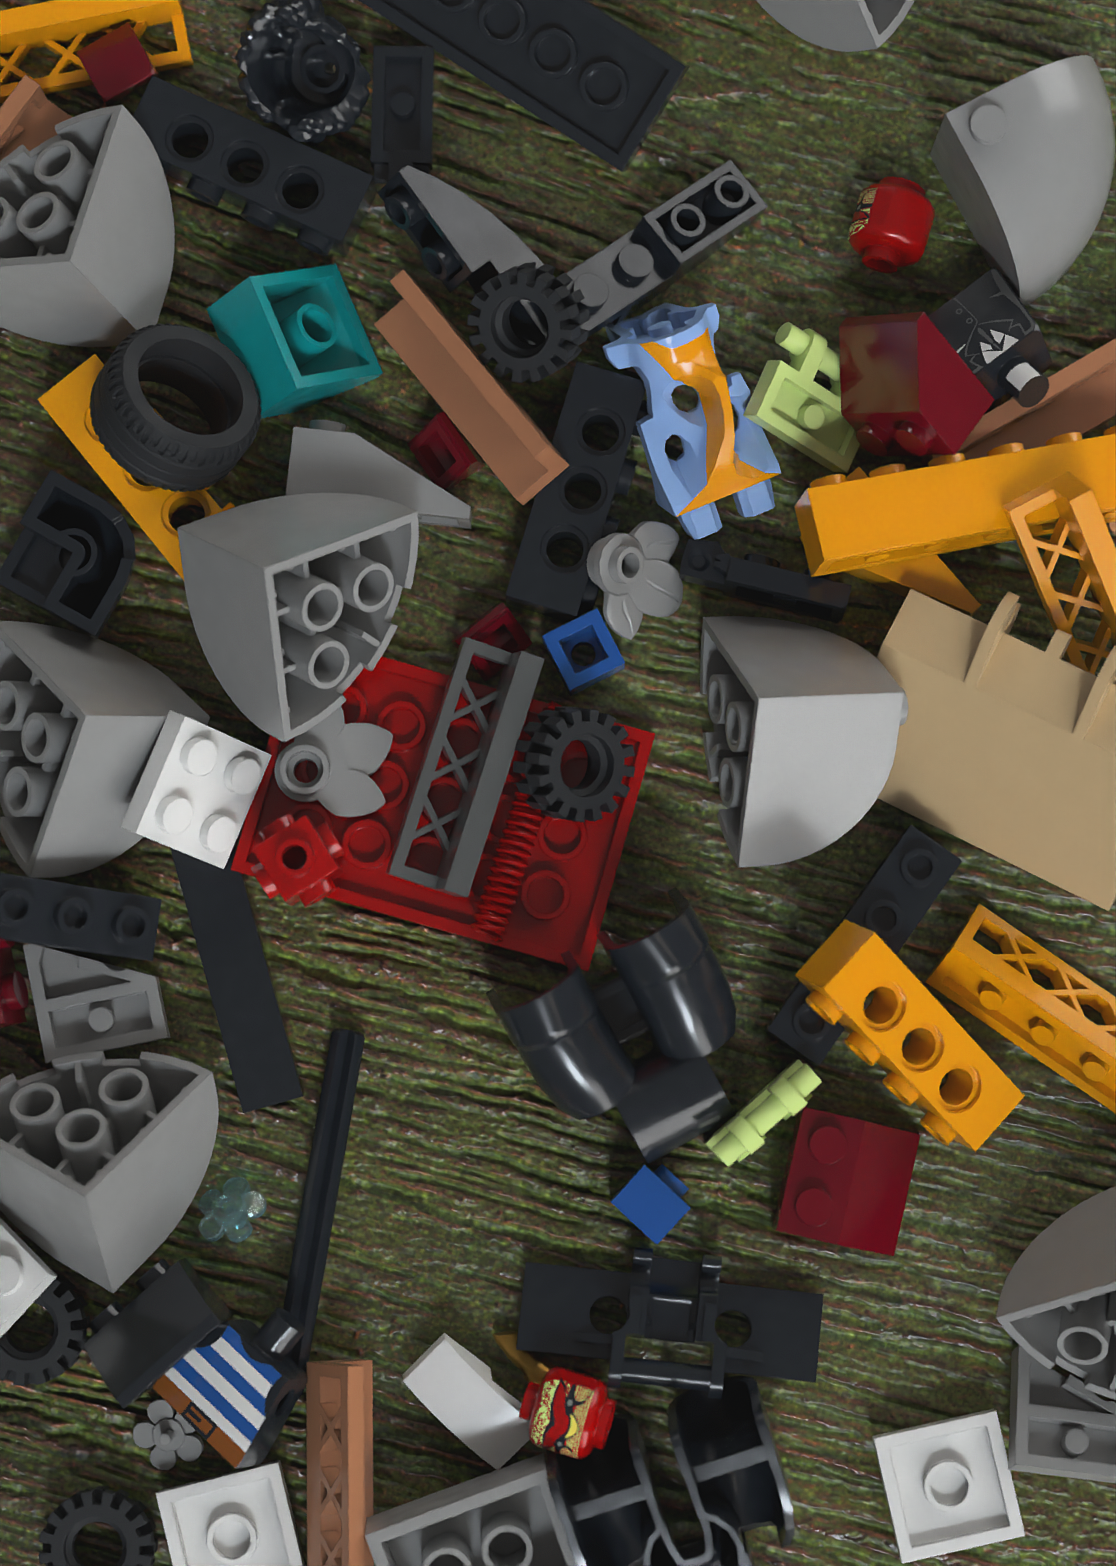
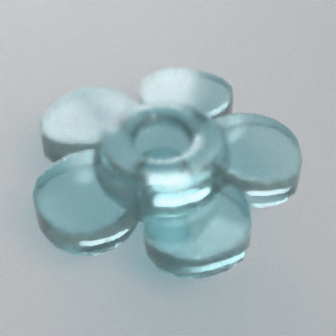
M230 1178L223 1185V1196L218 1190L211 1189L201 1197L198 1207L205 1217L199 1224V1230L208 1241H217L226 1234L232 1242H242L253 1231L252 1224L247 1218L255 1219L262 1216L267 1208L266 1200L260 1192L251 1191V1186L245 1178Z

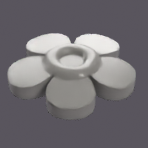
M158 1398L151 1402L147 1409L150 1420L140 1421L134 1427L133 1439L135 1444L141 1448H150L156 1444V1447L150 1454V1461L154 1467L160 1470L173 1468L177 1462L178 1455L187 1462L196 1460L204 1448L203 1440L200 1436L193 1433L196 1430L178 1412L175 1415V1409L163 1398Z

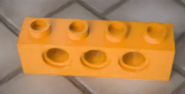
M94 354L37 400L184 581L178 531L174 528L176 514L186 506L195 505L204 509L205 517L235 506L229 502L221 509L207 492L210 487L202 490L197 489L192 492H181L179 490L175 492L169 489L164 490L160 487L140 485L132 474L125 471L123 467H120L110 457V454L104 449V445L100 443L99 436L94 431L95 427L92 425V418L90 417L92 387L96 377L104 367L102 361Z
M845 919L795 974L811 992L805 999L808 1005L828 1023L835 1025L838 1021L849 1032V1035L844 1040L845 1044L870 1066H873L876 1062L888 1074L882 1080L885 1087L904 1104L911 1106L915 1103L925 1113L920 1120L921 1125L942 1144L948 1146L954 1140L976 1152L1025 1097L875 932ZM874 989L872 1002L863 1010L866 996ZM911 1031V1039L908 1045L902 1050L903 1040L905 1036ZM948 1073L945 1085L939 1090L942 1078Z

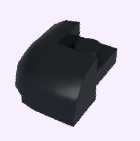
M50 470L20 521L24 529L0 569V586L52 614L55 618L98 639L129 585L136 563L135 538L124 516L105 499Z

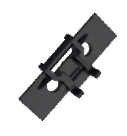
M634 1247L631 1273L526 1262L516 1350L610 1360L607 1387L620 1388L621 1382L708 1391V1398L721 1399L724 1373L815 1383L824 1294L719 1283L722 1256L703 1254L701 1263L654 1258L653 1249ZM607 1297L618 1300L626 1311L624 1326L611 1334L596 1330L589 1316L592 1305L599 1299ZM736 1311L748 1320L750 1335L743 1345L728 1347L717 1336L715 1321L722 1313ZM633 1337L706 1345L711 1349L710 1366L624 1357L625 1339Z

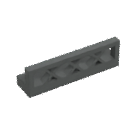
M468 637L461 639L386 874L455 897H468L514 756L516 743L519 740L545 660L544 658L524 651L510 653ZM473 655L504 666L496 691L476 700L465 678ZM460 693H462L467 705L455 711ZM492 701L486 720L480 707ZM471 712L482 735L476 750L457 759L446 736L452 721ZM442 751L448 764L436 770ZM473 760L467 779L461 766ZM452 771L463 794L458 808L438 818L427 794L433 780ZM423 810L429 823L417 828ZM454 819L449 837H447L442 825ZM432 830L444 851L436 876L405 866L412 840Z

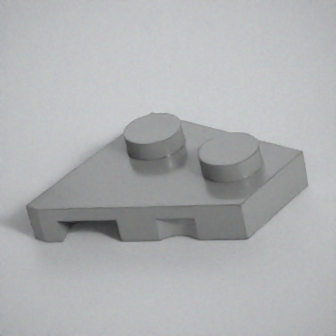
M23 945L46 1063H52L51 1059L95 1051L105 1052L171 1038L159 977L39 945Z
M1020 1345L1012 1351L1008 1470L1116 1483V1403L1102 1400L1094 1392L1085 1389L1084 1382L1071 1374L1067 1377L1062 1376L1052 1368L1049 1369L1042 1365Z

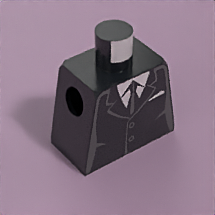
M995 267L928 316L995 399L985 414L1002 405L1011 397L1025 408L1035 406L1045 397L1049 389V380L1043 373L1050 368L1052 360L1041 330L1000 271Z

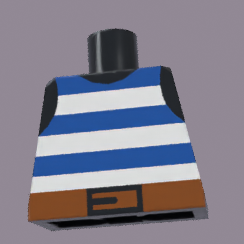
M279 1307L272 1312L260 1329L248 1319L227 1320L216 1327L159 1378L152 1388L235 1469L260 1465L269 1453L308 1382L306 1372L287 1355L306 1332V1329L295 1316Z

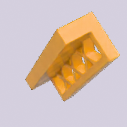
M52 0L1 10L0 55L13 54L8 61L0 57V68H2L0 72V103L5 102L19 83L7 84L12 75L20 81L24 75H27L41 86L44 94L94 85L80 58L77 57L76 52L83 48L89 38L107 35L127 22L130 23L138 39H140L148 26L172 22L177 51L151 55L146 51L157 72L194 65L181 0ZM73 41L71 45L68 47V49H65L64 47L59 45L61 43ZM46 47L61 57L49 76L34 79L18 68L31 49ZM71 64L80 69L66 72Z
M1067 471L1003 505L1002 508L1054 632L1059 629L1072 635V639L1064 653L1066 661L1094 675L1101 658H1108L1112 651L1111 648L1106 647L1109 639L1113 648L1116 645V548L1092 489ZM1054 501L1060 516L1050 540L1032 535L1024 516ZM1067 535L1072 547L1064 545ZM1037 547L1045 549L1042 558L1039 554ZM1059 554L1078 559L1081 567L1071 592L1053 587L1050 580ZM1088 588L1090 589L1093 598L1085 596ZM1058 599L1067 601L1064 610ZM1081 606L1099 611L1102 618L1092 643L1074 638L1071 631ZM1080 650L1088 652L1085 660H1083Z
M979 903L970 914L954 943L933 968L926 983L1116 1114V997ZM979 929L998 942L1003 954H993L974 941L973 937ZM1037 969L1050 978L1054 990H1045L1035 983L1029 970ZM1080 1005H1089L1101 1013L1105 1025L1098 1026L1087 1019Z

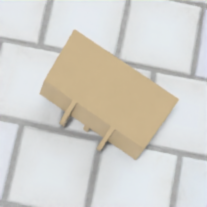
M910 589L877 656V659L883 664L897 684L904 689L908 700L907 720L904 725H899L893 765L878 799L1109 911L1116 899V645L1110 652L1098 676H1095L1061 660L1072 639V635L1064 631L1056 630L1045 652L1009 635L1021 607V604L1017 603L1020 596L1012 592H1007L987 625Z

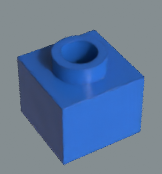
M597 608L542 635V643L569 696L625 669V661ZM580 645L591 647L595 652L594 661L588 666L577 665L571 657L576 647Z
M643 1163L610 1199V1202L656 1245L691 1208L681 1199L689 1188L662 1163L654 1172Z

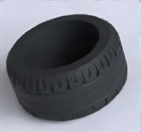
M166 323L165 325L156 324L140 328L127 336L116 347L93 384L90 396V417L92 418V425L95 427L94 431L99 436L100 443L104 445V449L110 454V457L120 467H123L125 471L154 487H160L164 490L169 489L175 492L178 490L181 492H192L197 489L208 488L222 480L250 447L260 425L261 400L250 372L247 371L246 366L228 347L214 337L197 329ZM152 381L162 383L185 394L200 408L208 421L212 434H194L168 423L147 402L139 382Z

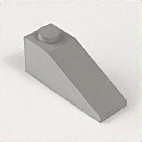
M329 420L309 421V428L293 427L285 496L307 493H351L374 496L417 510L418 523L471 529V506L359 435L345 432V424Z

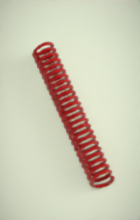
M551 701L549 703L550 706L544 707L542 709L543 711H555V707H559L561 705L555 703L554 701ZM521 773L522 779H525V774ZM519 790L514 792L517 799L511 801L515 809L508 811L512 818L505 820L508 827L502 829L506 837L498 839L502 846L495 848L500 856L493 857L492 859L496 865L489 867L494 875L486 876L490 884L484 885L483 889L487 893L479 895L484 903H479L476 906L481 912L473 914L478 922L470 923L473 930L494 939L498 943L503 941L502 937L491 931L504 933L506 929L495 922L506 924L510 921L507 917L497 912L504 914L513 913L511 908L501 903L509 905L516 903L513 898L502 893L514 896L519 894L517 889L504 883L515 886L522 885L521 880L508 874L522 877L525 875L524 871L512 865L529 866L527 861L513 855L525 858L532 856L529 851L515 845L531 849L535 847L534 843L519 836L531 839L538 838L535 832L521 826L538 830L541 828L540 824L525 817L536 820L545 819L542 814L526 808H531L525 802L531 794L519 793Z

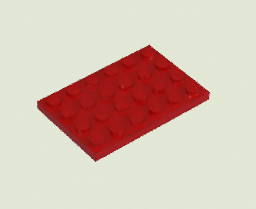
M381 657L372 671L364 668L352 684L342 693L346 699L341 705L345 724L370 723L390 731L393 735V742L386 759L377 771L369 776L380 788L386 801L384 806L373 813L357 817L336 816L318 800L314 802H299L285 795L276 782L275 764L281 751L293 743L294 738L283 742L270 735L265 752L272 756L247 813L232 863V871L255 877L251 867L260 861L252 848L264 841L259 832L287 814L291 813L295 820L307 815L315 827L326 821L345 851V854L336 859L344 874L333 880L337 889L325 898L564 966L566 964L561 954L569 950L581 970L589 971L598 939L596 935L600 932L655 733L616 722L613 724L615 726H623L628 733V736L620 741V743L633 745L635 756L626 757L624 760L625 765L635 767L634 778L623 776L621 783L628 786L630 790L626 798L612 797L619 805L612 813L601 811L602 819L596 821L585 820L584 822L553 818L543 815L545 818L543 820L525 817L540 824L541 828L536 830L521 826L535 832L538 838L531 839L519 836L534 843L535 847L531 849L515 845L529 851L532 856L525 858L513 855L527 861L529 866L512 865L524 871L525 875L522 877L508 874L521 880L522 885L515 886L504 883L517 889L519 894L514 896L502 893L513 898L516 903L513 905L501 903L512 909L513 913L511 914L497 912L507 917L510 921L506 924L495 922L506 929L504 933L491 931L502 937L503 941L500 943L476 932L471 928L470 923L478 922L473 914L481 912L476 905L484 903L479 895L487 893L484 891L483 886L490 884L486 876L494 875L489 867L496 865L492 858L500 856L495 848L502 846L498 839L506 837L502 829L508 827L505 820L512 818L508 811L515 809L511 801L517 799L514 792L518 791L516 782L523 779L521 773L513 772V761H524V752L516 750L514 752L468 897H455L386 874L450 675ZM467 681L476 700L496 691V688ZM460 693L455 711L467 705L462 693ZM535 699L531 700L519 740L530 741L531 736L524 732L523 729L528 722L541 723L537 714L543 712L542 708L550 706L549 703ZM492 701L480 707L486 720ZM470 712L450 723L446 737L458 759L478 748L482 734ZM579 740L570 742L565 748L566 754L562 755L561 758L563 761L560 764L561 776L564 784L569 788L578 786L587 770V751L584 744ZM442 751L436 770L448 764ZM308 760L299 763L295 769V777L302 783L312 782L318 774L317 765ZM473 760L461 766L467 779ZM450 771L431 782L427 797L439 818L458 808L463 792L453 772ZM526 807L535 812L541 813V810ZM423 810L417 828L429 823ZM454 819L442 825L447 837H449ZM433 830L412 840L405 866L436 876L444 851ZM293 847L284 855V863L291 870L302 868L307 860L306 851L301 847Z

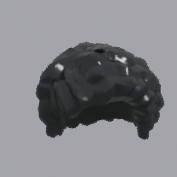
M274 0L270 3H265L261 10L251 14L246 30L241 32L239 42L242 47L238 49L234 57L238 62L237 66L241 70L237 81L239 88L246 95V106L250 110L256 111L264 123L278 124L294 140L305 142L310 146L323 142L326 136L348 131L355 124V120L362 114V109L369 99L370 92L367 86L371 78L366 68L359 62V44L347 34V29L334 17L325 16V10L320 0Z

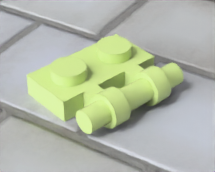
M786 322L777 331L775 342L789 351L791 362L788 365L782 360L767 361L743 416L829 470L847 473L860 443L856 438L857 432L841 414L840 354L827 347L828 342L826 338L810 328L801 330L792 323ZM818 370L830 377V384L832 386L830 391L813 381Z
M795 1059L736 1112L734 1117L730 1118L704 1141V1144L727 1167L736 1160L741 1162L765 1143L764 1140L767 1138L765 1134L782 1118L787 1120L790 1116L794 1117L808 1104L807 1101L813 1096L811 1092L822 1081L806 1063L803 1064L799 1059Z

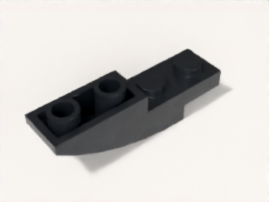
M731 160L643 216L635 229L566 273L573 279L566 287L569 292L573 293L580 289L585 299L576 304L578 311L589 310L590 320L581 325V329L589 330L588 337L611 322L615 326L668 289L719 250L767 209L768 205Z
M407 165L399 170L378 192L385 203V209L391 221L400 229L405 230L421 252L423 264L428 272L436 279L441 280L449 293L468 281L475 294L484 290L481 286L489 279L514 266L518 267L524 263L536 262V268L544 265L532 250L490 211L463 192L430 174ZM516 301L509 313V321L513 332L523 343L529 345L541 344L548 333V322L544 312L532 301Z

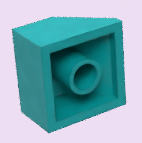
M336 264L250 276L207 308L220 342L240 359L256 384L261 400V418L300 411L374 380L383 374Z

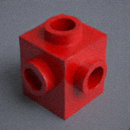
M290 813L272 822L259 832L264 841L252 849L260 862L251 867V870L270 900L280 894L289 905L293 906L301 901L306 908L337 889L333 880L343 875L344 872L336 859L345 854V851L326 821L315 827L307 815L295 820ZM293 847H301L307 854L305 865L297 870L288 869L284 863L285 853Z

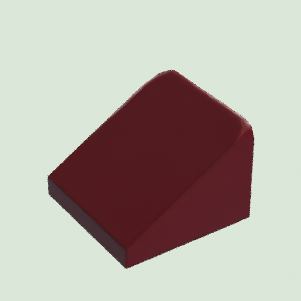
M129 22L76 52L102 101L107 106L148 84L152 76L160 77Z

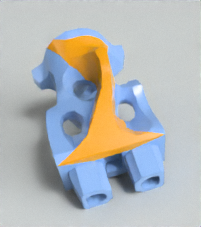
M664 303L639 316L622 320L615 326L612 322L606 325L605 329L611 343L603 346L606 359L615 368L634 367L644 382L647 394L648 415L636 421V426L651 471L655 499L660 507L678 518L686 534L695 540L718 532L723 527L714 501L732 494L738 514L745 518L773 509L775 504L770 478L781 474V469L762 427L743 416L750 401L751 393L741 373L736 371L727 375L726 381V377L716 359L714 333L718 330L719 313L716 304L708 303L695 307H682ZM679 385L691 386L697 392L699 398L696 408L688 412L679 410L672 401L671 394L674 388ZM731 404H733L736 414L738 416L737 427L735 429ZM671 435H677L681 438L683 453L676 460L669 459L665 452L666 440Z

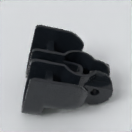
M676 887L667 892L678 914L664 926L640 939L620 945L614 944L605 931L596 935L649 1029L653 1049L642 1057L632 1058L621 1046L601 1011L592 988L569 950L561 954L569 969V973L544 993L521 1004L505 1007L494 988L485 992L526 1067L540 1089L561 1111L578 1120L591 1118L616 1106L648 1164L735 1116V1112L705 1058L706 1055L720 1048L735 1034V1002L729 982L709 945L708 936L690 902Z
M725 1377L721 1399L708 1398V1391L688 1390L675 1398L667 1408L670 1440L691 1495L697 1517L700 1518L705 1539L678 1546L659 1499L650 1472L649 1455L637 1420L633 1415L615 1414L604 1448L601 1450L594 1447L592 1452L583 1459H575L547 1450V1483L577 1566H640L643 1564L644 1566H756L744 1532L759 1527L776 1526L781 1548L789 1546L794 1537L793 1508L786 1476L772 1436L769 1417L757 1381L753 1377Z

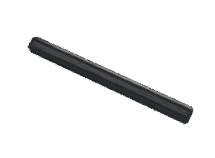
M342 1028L334 1029L331 1033L283 1309L295 1316L306 1329L303 1336L287 1354L304 1372H306V1362H309L365 1042L363 1033Z

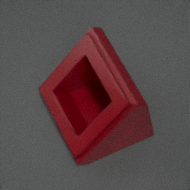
M444 411L438 413L407 444L431 481L445 491H448L486 466L474 447Z
M503 602L495 604L452 640L457 649L461 639L468 637L510 653L524 651L532 644V641ZM475 655L472 656L470 662L485 682L504 667L501 664Z

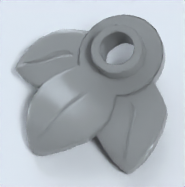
M642 521L629 534L612 533L605 538L599 539L589 551L587 571L590 579L604 591V618L610 629L625 639L631 640L635 636L642 622L643 614L667 617L676 612L682 603V580L679 578L678 571L668 564L679 542V536L667 524L657 521Z
M340 706L323 721L294 737V742L281 751L275 764L276 782L283 793L289 798L299 802H314L318 800L336 816L357 817L373 813L384 806L386 801L380 788L369 776L375 773L386 759L393 742V735L390 731L370 723L345 724L344 713ZM306 760L314 762L318 767L317 777L309 783L298 781L295 777L297 765Z

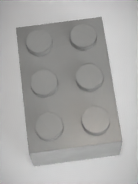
M544 1453L366 1518L365 1538L376 1566H577L549 1491L547 1461Z

